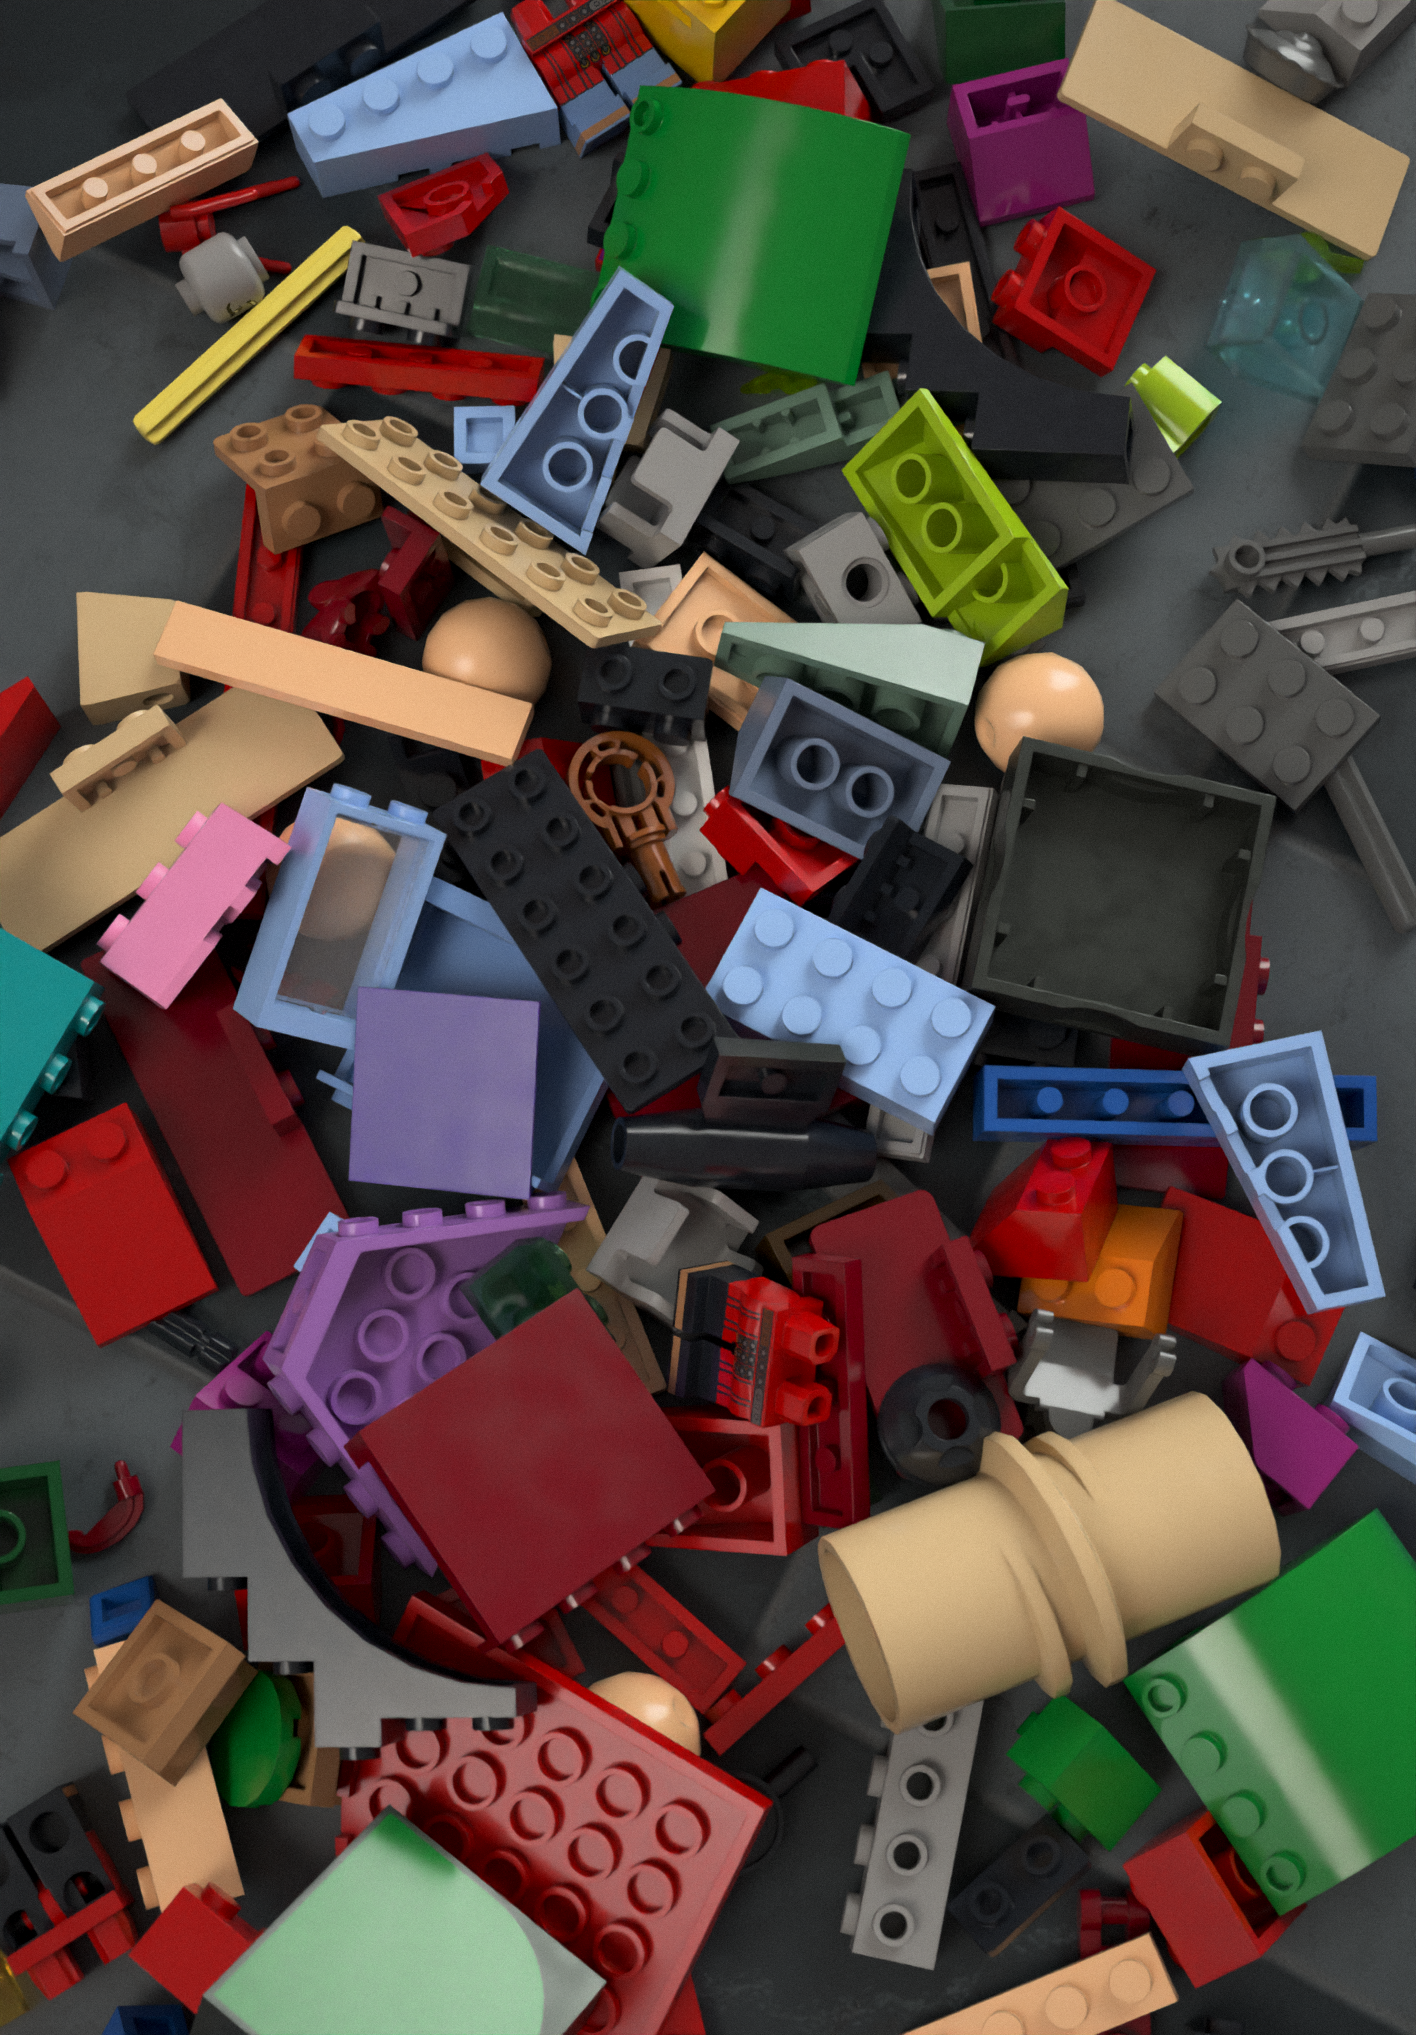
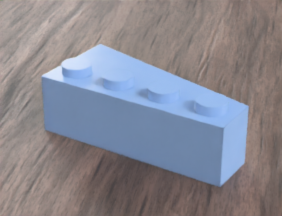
M503 12L287 114L296 150L323 198L396 182L400 174L429 169L430 174L451 167L454 162L471 159L486 152L494 160L512 156L511 149L538 143L540 149L561 144L558 108Z
M620 266L487 467L480 482L481 486L584 555H586L624 443H626L640 398L674 308L668 299Z
M1322 1030L1188 1058L1182 1071L1307 1314L1371 1302L1385 1297Z

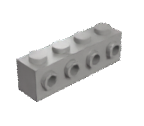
M984 1700L902 1734L896 1735L891 1731L886 1757L874 1754L868 1780L867 1795L878 1797L873 1825L861 1822L853 1864L862 1865L865 1868L860 1893L847 1892L840 1926V1933L851 1935L849 1947L853 1953L934 1970ZM881 1719L880 1727L889 1729L888 1727H886L883 1720Z

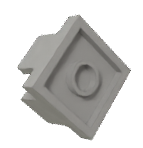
M666 409L652 422L647 434L653 439L643 457L639 458L636 455H632L626 460L607 493L605 502L602 505L605 510L599 515L595 525L604 533L630 548L631 552L627 559L643 569L654 567L682 545L740 440L720 427L713 433H707L671 409Z
M643 1176L587 1266L586 1271L669 1331L681 1333L684 1331L672 1327L678 1269L727 1260L761 1275L764 1270L762 1265L754 1259L737 1253L747 1234H753L760 1222L726 1195L713 1188L689 1187Z

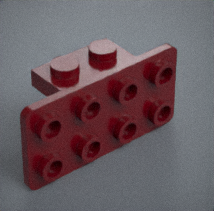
M918 1190L816 1226L809 1236V1243L814 1254L861 1258L866 1392L876 1419L884 1394L895 1380L916 1367L926 1364L944 1363L966 1369L982 1380L993 1394L999 1408L1001 1420L1000 1433L1013 1436L1016 1439L1020 1438L1023 1433V1424L1014 1401L1008 1393V1386L1003 1376L1004 1371L1017 1363L1013 1353L1018 1350L1016 1332L1009 1317L1004 1312L998 1314L988 1290L993 1287V1276L986 1257L979 1249L973 1251L967 1235L950 1241L933 1196L925 1190ZM941 1400L933 1403L928 1412V1424L931 1431L937 1437L944 1440H954L961 1436L966 1423L962 1409L952 1401ZM897 1471L902 1478L907 1479Z

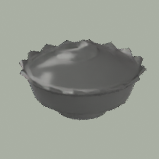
M1254 24L1245 25L1248 35L1243 59L1258 71L1256 74L1258 77L1313 104L1320 103L1336 89L1345 88L1342 78L1335 77L1329 61L1323 55L1321 45L1311 34L1307 32L1294 34L1288 30L1274 32L1265 28L1258 30Z

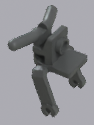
M1035 1308L1030 1317L1027 1332L1019 1344L1018 1350L1014 1353L1017 1363L1011 1366L1008 1372L1009 1395L1014 1401L1025 1403L1024 1418L1021 1419L1023 1433L1017 1440L1024 1444L1030 1439L1049 1431L1068 1440L1089 1432L1094 1422L1099 1423L1104 1419L1117 1421L1140 1412L1163 1376L1168 1377L1173 1371L1176 1354L1169 1352L1171 1348L1175 1347L1176 1337L1157 1333L1125 1385L1113 1384V1375L1118 1343V1333L1116 1330L1056 1318L1052 1311Z

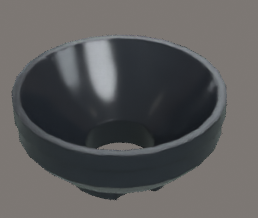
M936 1363L911 1369L893 1382L884 1394L878 1409L877 1431L884 1455L895 1470L908 1480L922 1486L944 1488L977 1475L981 1466L984 1438L995 1431H1001V1420L995 1398L982 1380L972 1372L957 1365ZM941 1400L952 1401L962 1409L966 1423L965 1429L959 1438L944 1440L937 1437L931 1431L928 1424V1412L933 1403Z

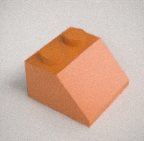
M1118 1204V1212L1089 1282L1022 1278L1017 1313L1030 1320L1035 1308L1052 1311L1056 1318L1114 1329L1117 1331L1118 1336L1153 1340L1157 1333L1166 1335L1184 1213L1181 1210Z

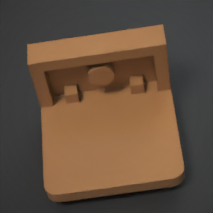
M312 404L296 405L289 408L284 415L260 423L240 424L234 427L230 433L219 436L213 441L215 455L255 490L263 544L274 555L379 518L383 513L380 486L316 438L321 425L341 423L321 406Z

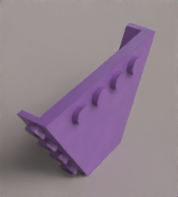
M565 1191L532 1193L530 1200H527L528 1205L505 1208V1200L501 1199L472 1201L465 1204L466 1214L444 1217L440 1208L408 1210L402 1212V1223L380 1226L377 1217H357L338 1221V1232L316 1235L267 1347L263 1360L275 1376L267 1383L271 1392L291 1415L295 1414L298 1410L304 1415L313 1430L305 1435L307 1441L329 1467L338 1462L351 1480L343 1487L346 1495L367 1519L373 1514L378 1517L388 1531L380 1540L389 1554L403 1569H407L413 1564L433 1577L438 1564L371 1464L367 1463L358 1469L343 1446L358 1431L525 1322L568 1222L585 1220L590 1208L588 1205L567 1200Z

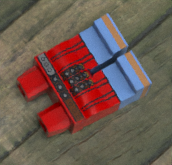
M524 0L512 9L510 19L518 38L522 42L523 49L558 108L560 125L580 158H583L625 131L628 123L630 124V112L637 100L640 85L681 87L683 82L669 62L664 64L643 33L636 17L622 0H564L569 10L555 19L542 0Z

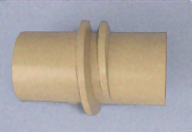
M1190 1391L1068 1440L1049 1431L1021 1444L1015 1437L995 1431L984 1438L980 1471L977 1472L976 1476L822 1536L817 1545L819 1564L828 1600L844 1638L845 1647L872 1705L886 1727L896 1735L1031 1680H1035L1040 1688L1053 1699L1070 1693L1073 1683L1071 1664L1081 1661L1089 1673L1105 1688L1119 1683L1128 1675L1126 1641L1270 1583L1279 1575L1281 1558L1275 1518L1262 1480L1245 1444L1225 1413L1207 1395L1195 1391Z

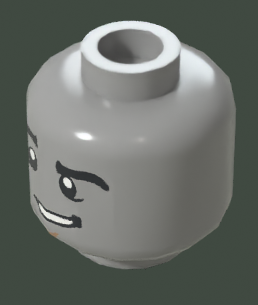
M221 232L186 252L180 258L179 267L185 279L176 283L175 286L194 317L205 311L212 321L223 324L263 300L265 291L262 283L269 279V275L245 236L236 240L231 234Z

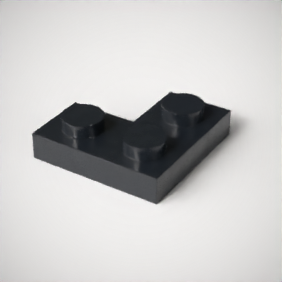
M862 0L774 42V55L784 71L806 67L809 63L816 60H845L881 124L934 99L935 87L884 0Z

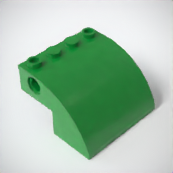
M640 85L637 100L630 112L631 130L624 162L617 174V197L611 224L604 235L603 247L605 253L598 286L592 294L590 308L593 307L620 266L668 299L674 306L659 348L671 349L673 352L719 358L771 374L855 386L911 134L837 113L760 97L704 89Z
M1377 1507L1280 1567L1279 1575L1270 1583L1254 1589L1244 1598L1150 1655L1131 1674L1122 1680L1279 1916L1352 1876L1416 1835V1563Z

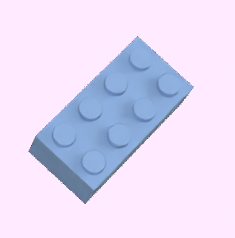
M760 888L706 987L707 992L737 1036L743 1039L840 1045L847 1063L838 1088L932 1136L992 1025L996 1006L763 888Z

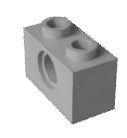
M862 512L844 513L783 550L789 563L800 570V583L823 623L918 624L922 622L914 608L919 603L917 593L909 579L901 571L895 573L884 553L889 549L887 538L879 524L872 517L866 519ZM858 565L867 574L868 588L860 599L855 600L847 590L846 579L850 570Z

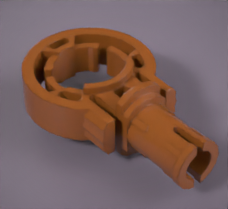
M611 731L592 737L575 753L564 777L565 784L615 857L620 854L621 858H624L625 861H630L648 889L649 895L646 899L651 910L662 907V900L667 905L682 899L687 895V891L682 886L664 845V841L674 837L678 830L669 808L675 792V780L669 761L655 744L634 733ZM636 759L643 763L637 772L638 777L644 783L646 791L645 800L641 804L628 808L614 805L610 807L597 798L593 791V783L590 781L595 770L612 764H621L626 768H631ZM586 762L589 764V767L582 779L584 784L580 792L578 772L580 766Z

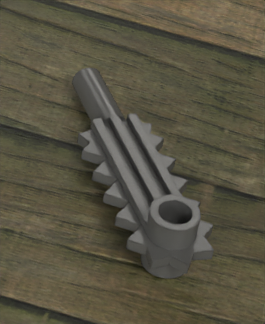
M1346 517L1337 524L1327 518L1320 531H1316L1304 522L1297 535L1291 534L1280 526L1274 539H1269L1259 530L1256 531L1252 540H1242L1234 534L1228 546L1213 547L1211 550L1216 564L1208 574L1218 579L1223 588V594L1230 592L1241 593L1248 599L1258 585L1271 595H1273L1281 581L1285 582L1295 591L1304 577L1320 586L1326 573H1331L1343 583L1347 574L1358 577L1362 574V564L1366 557L1416 548V523L1358 533L1357 524L1350 525Z

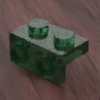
M544 1237L516 1239L458 1287L496 1341L578 1287L614 1342L617 1343L607 1327L609 1318L604 1308L592 1296L582 1292L570 1274L572 1265L567 1255L558 1245L546 1240Z

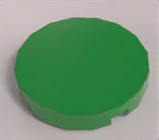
M257 1670L258 1673L212 1735L210 1750L213 1777L219 1794L230 1806L259 1808L258 1806L260 1805L270 1806L279 1800L293 1779L302 1746L301 1737H293V1719H301L302 1709L292 1682L284 1675L273 1674V1671Z

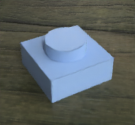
M515 405L454 407V458L462 464L463 473H484L516 425Z

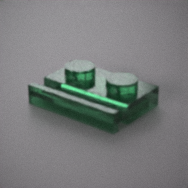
M488 244L473 300L470 322L467 323L466 331L470 335L554 356V334L574 336L591 310V297L598 286L600 273Z

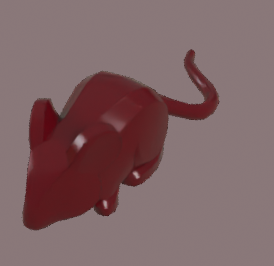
M379 569L358 571L346 575L339 580H328L316 585L310 591L308 601L319 612L303 629L300 636L376 658L377 649L370 644L373 635H381L385 632L390 622L388 617L379 613L384 605V598L378 585L380 581L378 578ZM330 715L333 723L332 736L337 744L340 745L345 730L344 719Z

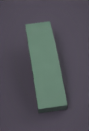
M887 370L857 381L855 386L846 385L833 391H829L827 385L822 383L710 425V429L713 433L720 427L740 440L723 470L725 479L730 485L790 474L853 459L908 399L907 396L899 395L897 378L892 379ZM951 421V423L956 427L965 424V421Z

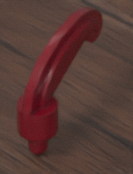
M118 1460L114 1465L118 1480L112 1484L118 1503L86 1534L79 1529L69 1531L68 1540L71 1550L85 1554L102 1551L121 1541L137 1526L145 1509L144 1493L138 1475H130L127 1463L124 1460Z

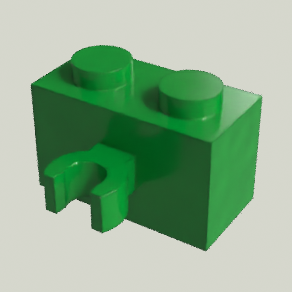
M1064 1695L1052 1699L1039 1715L1032 1711L1015 1731L1020 1735V1738L1006 1753L1025 1774L1018 1785L1046 1811L1050 1812L1053 1809L1049 1815L1067 1834L1078 1843H1081L1087 1835H1090L1109 1852L1162 1790L1103 1725Z

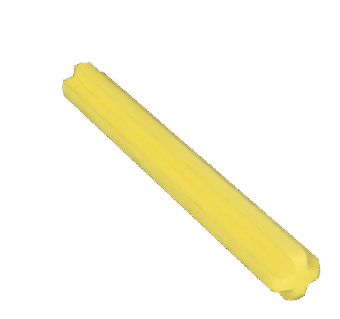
M349 226L341 227L134 417L133 423L139 433L154 445L160 444L347 273L352 240L365 243L362 236Z

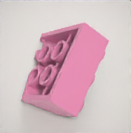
M220 803L208 818L199 811L193 815L175 839V842L183 847L184 850L172 866L168 869L160 862L156 864L135 892L145 899L144 903L130 921L119 913L96 944L106 951L98 962L162 1009L169 1007L222 937L219 931L224 924H231L254 897L262 884L259 878L266 870L267 863H274L278 866L292 848L280 838L224 803Z

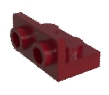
M387 506L381 515V519L392 550L388 553L380 567L378 575L380 581L378 585L396 630L417 642L456 581L440 532L411 510L404 514L391 506Z

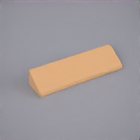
M220 98L26 190L25 198L52 252L60 262H64L170 210L172 205H180L247 172L252 166L258 140Z

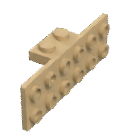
M1095 0L1093 2L1057 93V98L1061 102L1365 261H1369L1378 252L1410 163L1407 155L1116 0Z
M387 416L383 420H348L347 423L321 425L316 436L319 441L444 535L442 541L448 553V559L501 600L515 603L532 617L540 616L543 611L591 648L604 647L657 634L662 623L646 611L647 605L639 596L628 590L616 588L599 575L600 569L594 562L579 554L569 553L552 540L554 537L553 533L532 519L523 518L508 507L504 500L463 473V466L456 458L445 452L433 450L418 439L417 430L406 421Z
M237 687L231 688L177 724L173 723L158 704L149 710L136 711L125 717L118 724L115 732L95 745H84L72 751L64 759L63 765L50 773V776L64 797L0 837V923L5 931L46 954L136 896L135 892L158 862L169 869L184 850L183 847L175 842V839L197 811L208 818L220 803H224L252 821L343 762L345 755L317 711Z

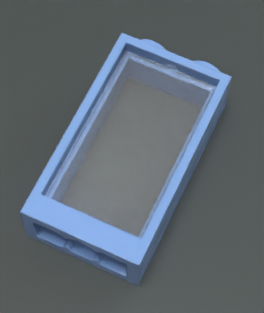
M337 783L333 784L331 793L310 787L306 788L288 845L292 848L282 860L233 1006L236 1012L256 1027L355 1051L358 986L395 988L447 834L425 823L428 812L391 800L388 811L370 806L371 795Z

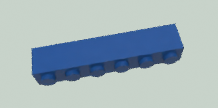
M984 1065L973 1077V1141L1042 1142L1048 1139L1059 1140L1066 1137H1081L1089 1142H1107L1116 1145L1221 1147L1183 1071ZM1332 1075L1350 1150L1357 1151L1377 1142L1376 1076Z

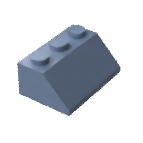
M765 676L738 732L729 795L862 860L867 841L875 831L881 829L889 815L903 820L918 833L951 761L789 678Z

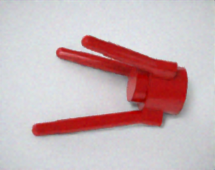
M291 176L203 200H191L180 205L170 206V210L158 215L160 234L166 252L182 251V255H184L186 252L215 236L216 229L213 212L297 188L300 185V179L296 176ZM258 257L266 272L288 274L292 270V266L288 262Z

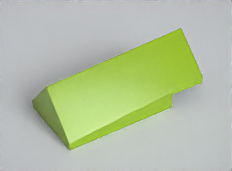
M920 388L841 471L869 516L883 530L890 550L932 617H947L955 630L963 633L968 638L985 642L979 667H986L1061 629L1069 588L929 390Z

